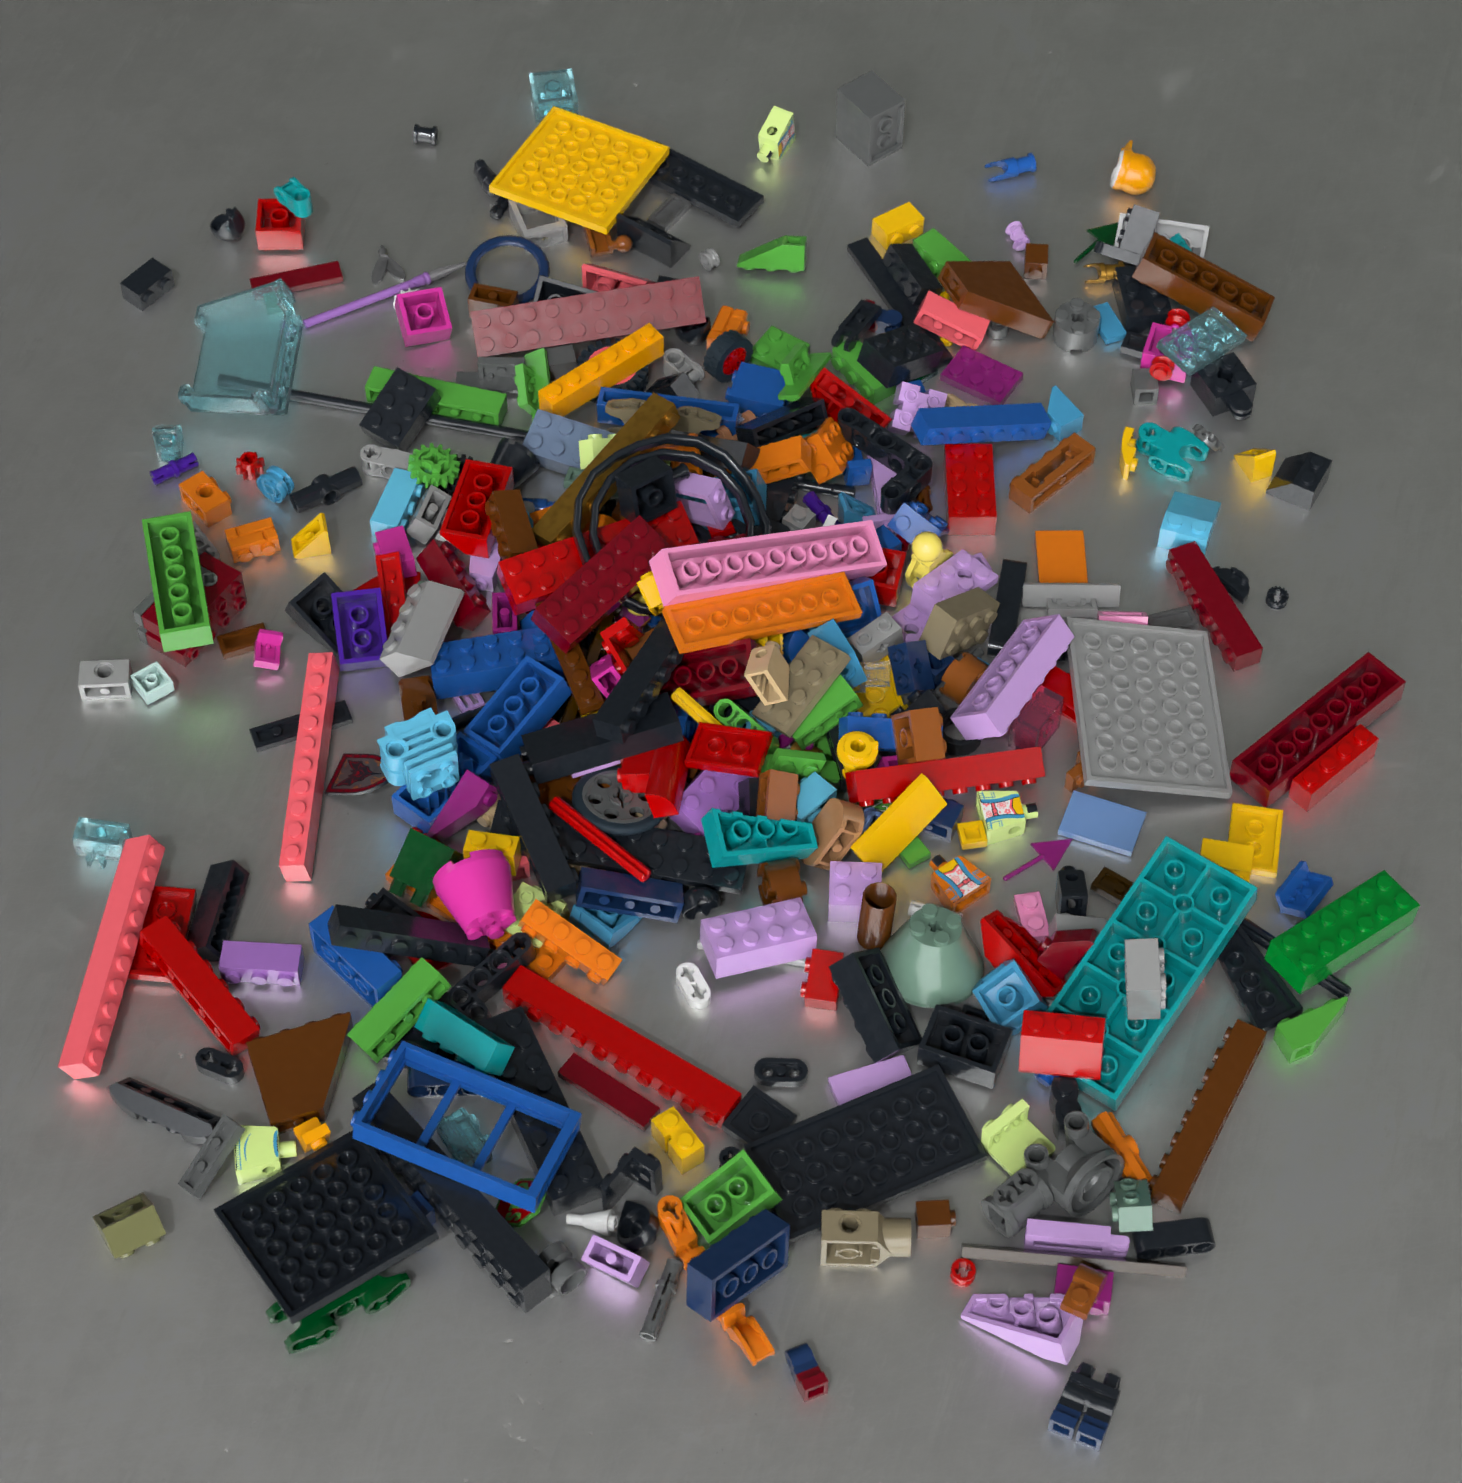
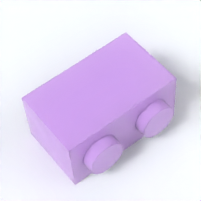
M594 1234L581 1258L589 1266L636 1288L639 1287L650 1264L644 1258Z

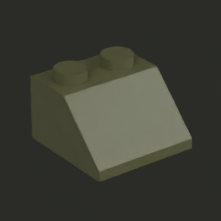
M143 1192L93 1216L99 1232L115 1259L118 1257L121 1259L129 1257L135 1253V1249L143 1245H153L161 1240V1236L166 1234L154 1205Z

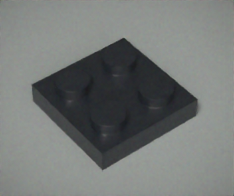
M753 1085L723 1122L721 1129L745 1145L793 1125L797 1120V1115Z

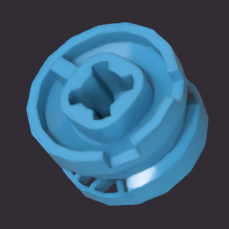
M270 466L266 470V474H262L256 481L262 494L275 503H281L286 498V495L290 494L295 488L290 476L277 466Z

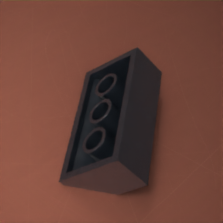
M879 947L853 952L829 966L832 980L838 986L843 996V1003L850 1011L855 1028L861 1034L866 1045L867 1054L874 1063L888 1060L919 1046L922 1036Z

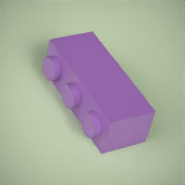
M223 940L219 962L220 976L224 981L232 984L247 982L256 985L279 984L285 987L300 985L305 959L302 945Z

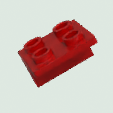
M625 616L600 632L604 640L601 644L609 655L612 654L616 662L613 664L620 675H623L631 664V660L624 648L636 645L639 642V638L644 636L640 627Z

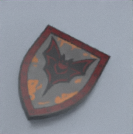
M344 753L324 792L325 795L352 796L365 793L371 794L374 790L388 784L389 782L380 768L381 756L375 754Z

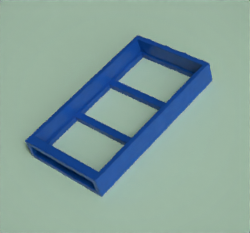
M402 1041L397 1050L393 1049L391 1051L386 1069H381L375 1081L376 1086L373 1091L368 1090L363 1100L364 1106L361 1111L354 1113L350 1124L353 1126V1139L535 1214L580 1130L582 1113ZM405 1065L450 1083L449 1088L416 1144L370 1125ZM460 1088L506 1106L472 1167L426 1148ZM515 1110L561 1128L529 1190L482 1171Z

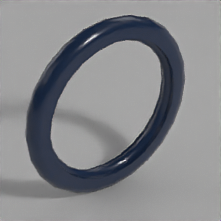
M513 235L498 236L480 244L470 255L465 267V281L469 290L471 291L474 283H478L476 278L477 264L486 253L503 246H515L530 252L538 263L539 273L535 284L528 291L518 295L519 304L532 301L535 296L539 276L549 277L550 275L549 261L543 250L531 240Z

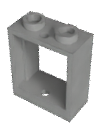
M508 200L509 216L518 236L531 240L540 248L568 241V228L564 219L553 216L555 219L554 223L527 229L521 215L539 210Z

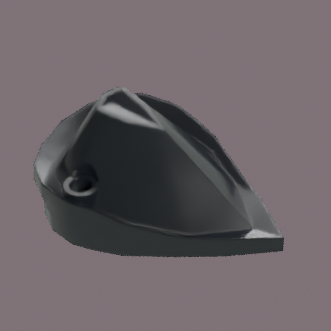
M625 1201L617 1229L618 1242L626 1250L633 1253L653 1244L656 1241V1234L660 1226L658 1217L642 1204L634 1201Z

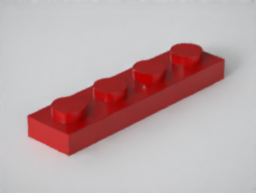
M399 551L375 556L387 640L392 632L391 627L397 621L400 614L399 610L407 599L402 557Z

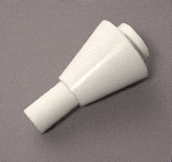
M613 1209L585 1213L584 1215L568 1213L566 1217L567 1224L581 1225L609 1237L618 1228V1215L614 1214Z

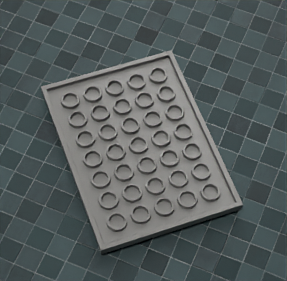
M1066 617L1064 622L1075 636L1068 645L1067 652L1084 785L1230 799L1233 791L1207 631Z

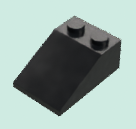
M324 572L288 603L285 611L301 629L338 657L331 593L343 591Z

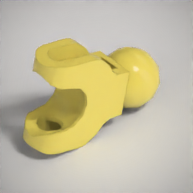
M930 531L921 532L915 536L912 542L911 549L913 554L905 573L906 582L911 588L918 581L917 577L923 578L953 556V552L949 549H942L941 539L935 533Z

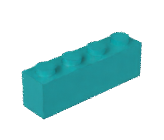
M430 998L427 999L414 1026L423 1032V1038L433 1043H440L439 1048L450 1054H457L456 1059L470 1066L472 1064L475 1066L474 1070L488 1076L490 1074L502 1075L515 1048L445 1002Z

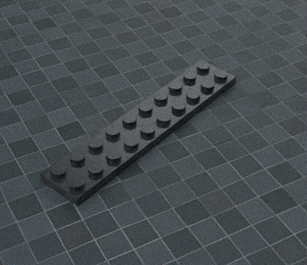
M498 800L490 833L517 836L502 801ZM548 809L550 813L549 823L550 825L555 824L560 836L558 843L560 847L565 846L570 859L567 861L568 864L632 875L552 810ZM652 828L641 834L629 836L605 833L651 870L649 878L682 883L683 885L694 887L707 886L717 891L742 894L747 865L712 868L704 836L659 828ZM521 846V850H520V851H521V855H522V856H526V855H525V852H524V850H523V848H522V846Z

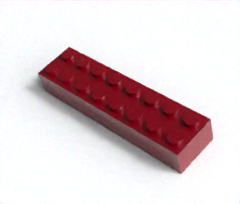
M1367 652L1232 760L1230 769L1231 780L1259 804L1268 808L1290 790L1293 778L1359 724L1366 728L1401 700L1406 681L1370 652Z

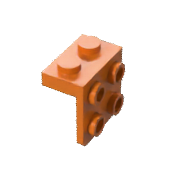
M832 417L825 419L817 432L804 438L811 447V473L818 484L842 474L846 469L847 461H851L854 457L852 445L845 440L841 434L840 425Z

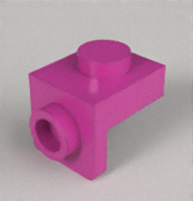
M259 629L254 644L253 667L278 671L280 647L283 640L282 632Z

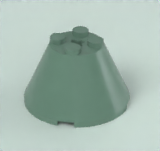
M927 903L923 905L922 909L916 911L884 943L881 949V953L904 1001L918 1007L935 1008L936 1004L943 1005L953 1002L955 1005L959 1004L974 994L972 989L983 977L984 963L982 955L962 924L961 917L946 908L938 907L932 903Z

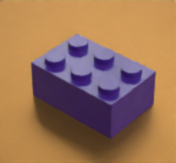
M381 588L331 593L340 672L387 667L379 659L383 651V645L387 641Z

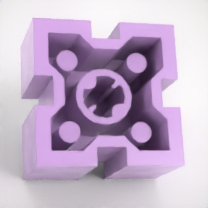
M901 382L897 385L893 404L898 405V408L890 413L889 417L892 420L887 425V430L903 436L908 432H914L911 423L918 408L945 407L947 394L932 389L921 393L919 392L921 386ZM914 432L913 438L918 439Z

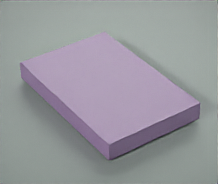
M904 1055L828 1077V1084L836 1104L839 1106L909 1077L912 1073Z

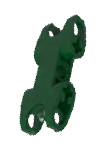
M399 1273L387 1278L379 1275L374 1276L299 1321L300 1327L284 1341L285 1348L289 1354L322 1344L337 1333L338 1326L335 1323L336 1320L361 1306L367 1314H374L382 1310L411 1286L410 1278L406 1273ZM276 1302L266 1311V1316L271 1324L288 1320Z

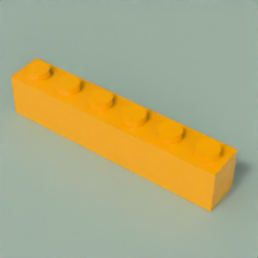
M650 323L646 324L538 391L539 409L562 417L566 416L598 396L601 387L611 388L663 356L664 337Z

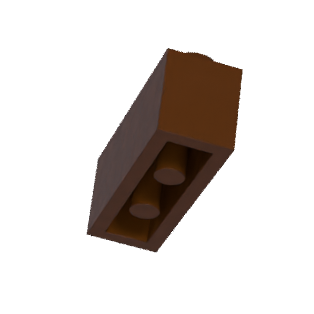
M520 489L492 491L488 501L485 503V512L490 517L492 523L491 531L497 539L499 556L505 560L537 549L538 546Z

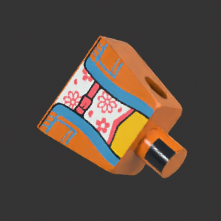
M937 855L930 861L929 866L934 870L931 874L930 886L944 908L960 913L990 893L991 878L964 857L957 856L947 862L941 855Z

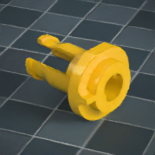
M849 732L840 738L837 745V757L843 764L842 775L845 779V773L866 770L874 764L878 756V741H875L872 736L865 732Z

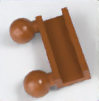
M583 226L591 258L612 255L614 253L613 250L626 253L632 248V240L627 235H620L615 241H612L610 232L606 235Z

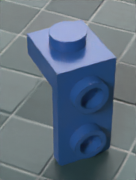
M853 446L854 457L851 461H847L846 469L843 471L845 484L848 486L868 485L872 472L871 459H863L861 450Z

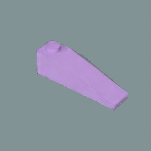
M973 1294L960 1315L961 1319L1041 1358L1068 1365L1079 1345L1083 1319L1060 1309L1061 1302L1065 1296L1063 1294H1050V1297H1034V1294H1024V1297H1008L1006 1294Z

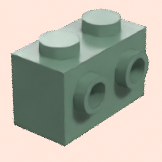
M1125 1178L1121 1181H1114V1192H1109L1112 1222H1118L1119 1232L1153 1231L1152 1203L1147 1179L1135 1180L1133 1178Z

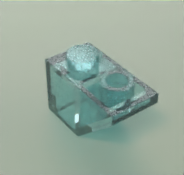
M157 425L153 427L152 435L158 462H168L172 459L176 461L182 458L184 439L181 425Z

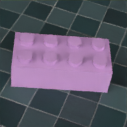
M801 897L702 919L700 923V942L716 979L805 959L806 957H811L812 949L817 947V934Z

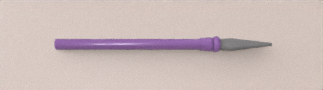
M467 262L437 268L429 273L423 272V274L415 276L411 280L304 319L303 324L305 328H309L400 293V290L407 291L409 287L413 289L425 286L426 284L430 285L431 281L446 277L466 266Z

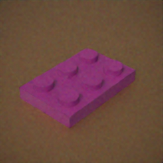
M964 345L940 374V381L991 405H1003L1023 380V372Z

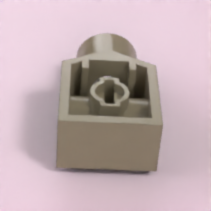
M831 1208L829 1210H822L820 1266L877 1267L888 1257H911V1218L884 1217L878 1211H871L869 1209L844 1211L840 1208Z

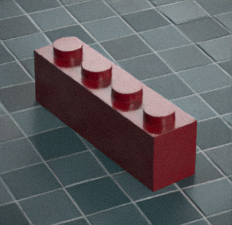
M433 539L417 556L416 560L429 581L458 588L464 592L453 621L457 627L474 631L491 612L486 604L487 600L475 586V580L469 576L465 569V564L456 555L455 547L448 541L443 542Z

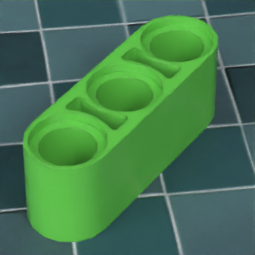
M721 699L714 706L716 718L725 726L742 728L749 721L751 724L750 729L769 731L744 708L729 699ZM728 706H732V714L725 718V709ZM772 733L773 739L767 754L774 755L776 749L779 748V740Z

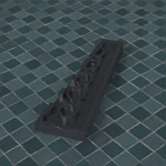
M1239 926L1218 957V960L1252 1025L1264 1031H1269L1275 1028L1283 1019H1292L1303 1012V1007L1273 967L1264 959L1265 957L1247 933Z

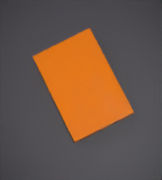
M1083 530L1035 531L1038 583H1088Z

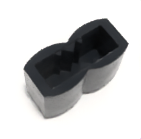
M1054 1077L1052 1080L1049 1107L1054 1115L1052 1128L1058 1141L1065 1140V1116L1071 1111L1082 1112L1081 1106L1077 1101L1079 1093L1078 1084L1073 1077Z

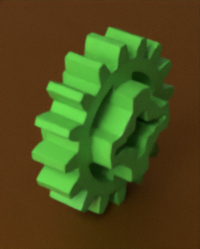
M430 443L428 448L423 444L420 446V450L414 448L413 455H409L407 470L411 472L410 478H417L416 484L418 485L422 482L425 483L426 489L430 485L438 488V485L447 488L448 483L454 484L455 478H458L460 461H456L457 454L450 455L451 449L443 450L442 444L438 448L434 447L433 443Z

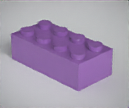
M702 770L684 789L679 814L669 817L685 833H701V836L705 837L701 822L704 815L711 808L721 809V812L727 813L736 812L739 809L738 783L747 778L759 777Z

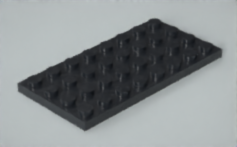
M939 1064L743 1145L745 1152L752 1158L782 1198V1201L772 1209L777 1217L790 1225V1244L821 1231L822 1210H829L831 1208H840L844 1211L870 1210L987 1160L988 1157Z

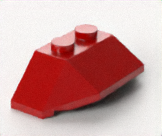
M825 367L810 385L812 397L824 399L828 418L832 417L836 422L838 412L847 407L857 410L884 428L892 420L882 410Z
M995 910L980 920L984 954L994 968L1004 961L1015 959L1041 996L1054 997L1059 994L1067 982L1065 977L1060 979L1037 961L1040 951L1037 949L1039 943L1023 926L1011 918L1005 917L999 910Z

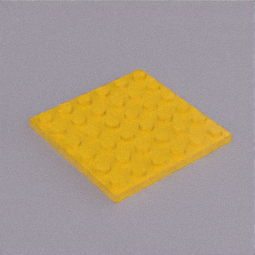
M553 106L490 183L489 192L607 235L616 223L617 214H623L670 154V147Z

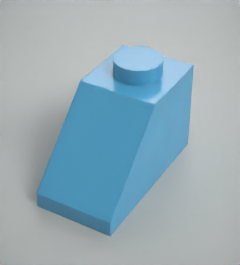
M1056 385L1053 386L1047 415L1052 422L1048 433L1060 442L1064 438L1070 437L1073 433L1082 430L1084 414Z

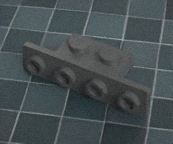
M478 357V372H457L456 384L500 393L518 394L514 381L516 376L515 366L521 363L525 364V358Z

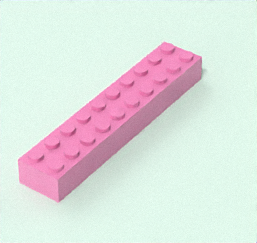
M872 520L661 549L649 560L663 607L839 572H845L848 580L863 576L871 577L887 565Z

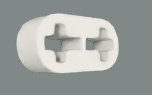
M690 962L679 965L676 969V982L686 1001L694 1009H705L711 1002V991L699 968ZM688 973V975H692V982L689 981L687 976L683 977V974ZM694 990H697L699 995L703 996V999L695 997Z

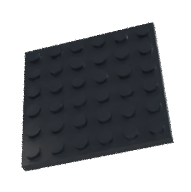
M353 1130L213 1209L217 1219L292 1325L439 1239L436 1229L373 1147L353 1139Z

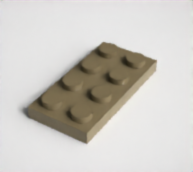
M812 635L789 664L788 701L766 706L760 701L752 711V715L791 738L851 658L847 653Z

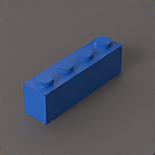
M848 712V716L839 718V740L849 732L861 731L872 736L875 741H878V751L896 752L892 720L887 718V714L874 713L872 717H863L862 712Z

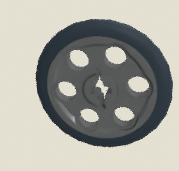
M614 765L585 774L574 786L572 792L574 809L604 833L622 836L641 834L657 826L664 818H654L648 802L639 799L645 796V793H632L622 788V783L617 781V769L621 768V766ZM605 783L610 785V787L601 788L598 784ZM597 799L601 801V803L592 804L589 802V800ZM637 812L642 814L643 816L633 817L630 814ZM614 814L617 816V818L610 819L607 818L605 815Z

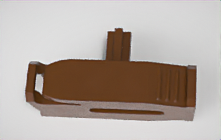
M431 676L405 678L398 682L404 721L413 718L419 712L428 708H432L435 715L438 714Z

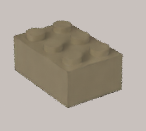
M980 587L938 602L932 609L919 641L925 640L927 651L939 660L953 656L960 651L968 650L977 644H982L989 635L988 629L997 617L996 612L1000 603Z

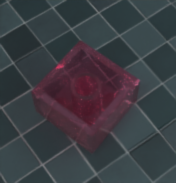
M1039 685L1032 694V698L1020 710V715L1012 721L1007 735H1009L1008 747L1017 750L1041 746L1042 750L1060 727L1064 697Z

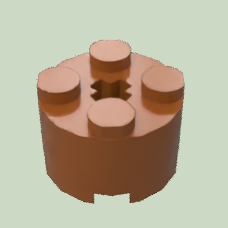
M963 652V658L960 661L954 659L941 679L945 682V685L939 688L940 693L957 705L961 704L989 666L969 652Z

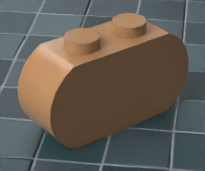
M829 799L812 822L818 848L807 859H801L802 862L809 866L830 871V861H841L861 835L864 827V812L858 804L841 799Z

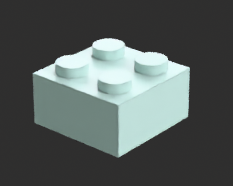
M157 661L130 675L133 687L147 705L174 691L173 681Z

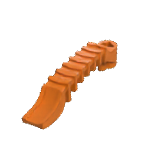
M667 1195L662 1197L657 1205L659 1224L670 1242L675 1257L679 1258L684 1264L683 1269L687 1271V1263L692 1258L703 1253L705 1248L698 1246V1236L686 1215L681 1200L676 1196ZM743 1302L735 1304L716 1318L722 1324L724 1332L727 1331L729 1338L738 1344L753 1366L762 1359L775 1354L774 1348L756 1319L752 1315L746 1317Z

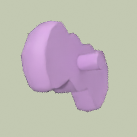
M1014 221L1007 226L1005 233L1014 241L1013 249L1015 251L1024 250L1026 243H1030V239L1025 234L1022 223Z

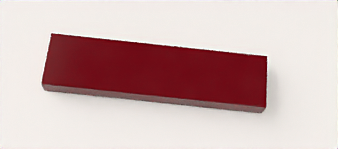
M338 261L250 278V285L255 300L263 299V293L284 288L287 294L343 282Z
M575 1053L558 1070V1077L642 1131H645L651 1124V1119L660 1113V1107Z

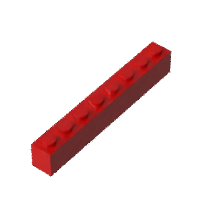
M1041 746L845 773L849 802L859 803L860 807L873 806L874 800L881 799L883 804L893 803L921 773L930 780L941 796H945L944 791L952 790L953 795L968 793L967 788L975 787L976 791L990 790L992 784H998L999 788L1014 786V781H1021L1022 785L1037 783L1036 778L1045 777Z

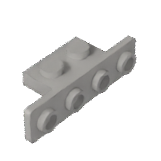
M1024 583L1022 606L1046 607L1048 616L1060 614L1062 619L1066 617L1097 618V607H1119L1121 587L1119 583Z

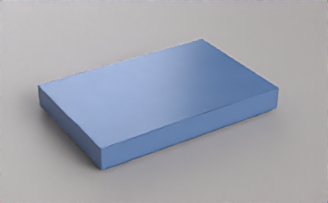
M1073 790L1058 829V835L1131 857L1147 812Z

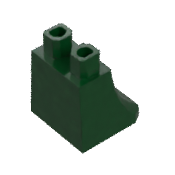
M410 828L389 875L393 877L389 892L404 898L409 886L416 890L409 902L424 909L431 897L437 898L433 885V878L437 871L449 861L455 864L464 860V856L462 853Z

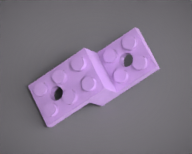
M964 549L956 553L914 583L910 604L892 616L902 628L903 641H919L936 603L976 587L987 591L998 582L999 576ZM960 575H964V576L969 577V579H968V578H962V579H961L959 576H960ZM911 630L914 631L916 634H907L905 631Z

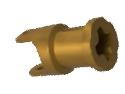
M1119 261L1118 264L1091 263L1084 265V268L1095 267L1098 273L1097 280H1088L1085 283H1105L1106 280H1113L1115 267H1123V261Z

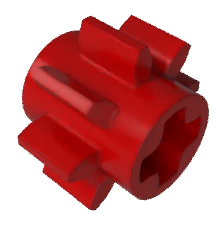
M244 452L240 458H236L237 475L242 474L243 480H256L260 474H264V458H258L257 452Z

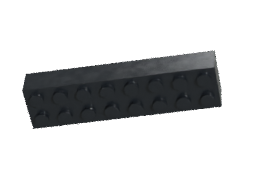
M522 1006L477 1022L515 1047L502 1075L490 1074L489 1076L569 1108ZM515 1110L510 1122L536 1176L561 1128ZM580 1130L546 1192L545 1198L554 1216L602 1197L600 1185L603 1178Z

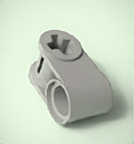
M670 348L664 352L663 373L666 377L685 372L693 384L705 378L702 367L681 350Z

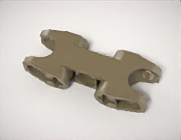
M635 398L609 400L605 406V412L610 416L621 419L625 424L646 400ZM682 406L677 409L681 418L671 430L702 435L701 431L719 429L722 417L699 407ZM622 427L607 428L606 431L617 434Z

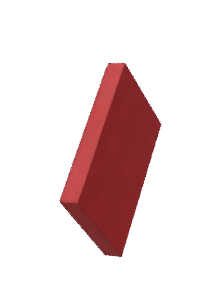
M699 722L684 763L687 768L759 777L773 735L769 731Z

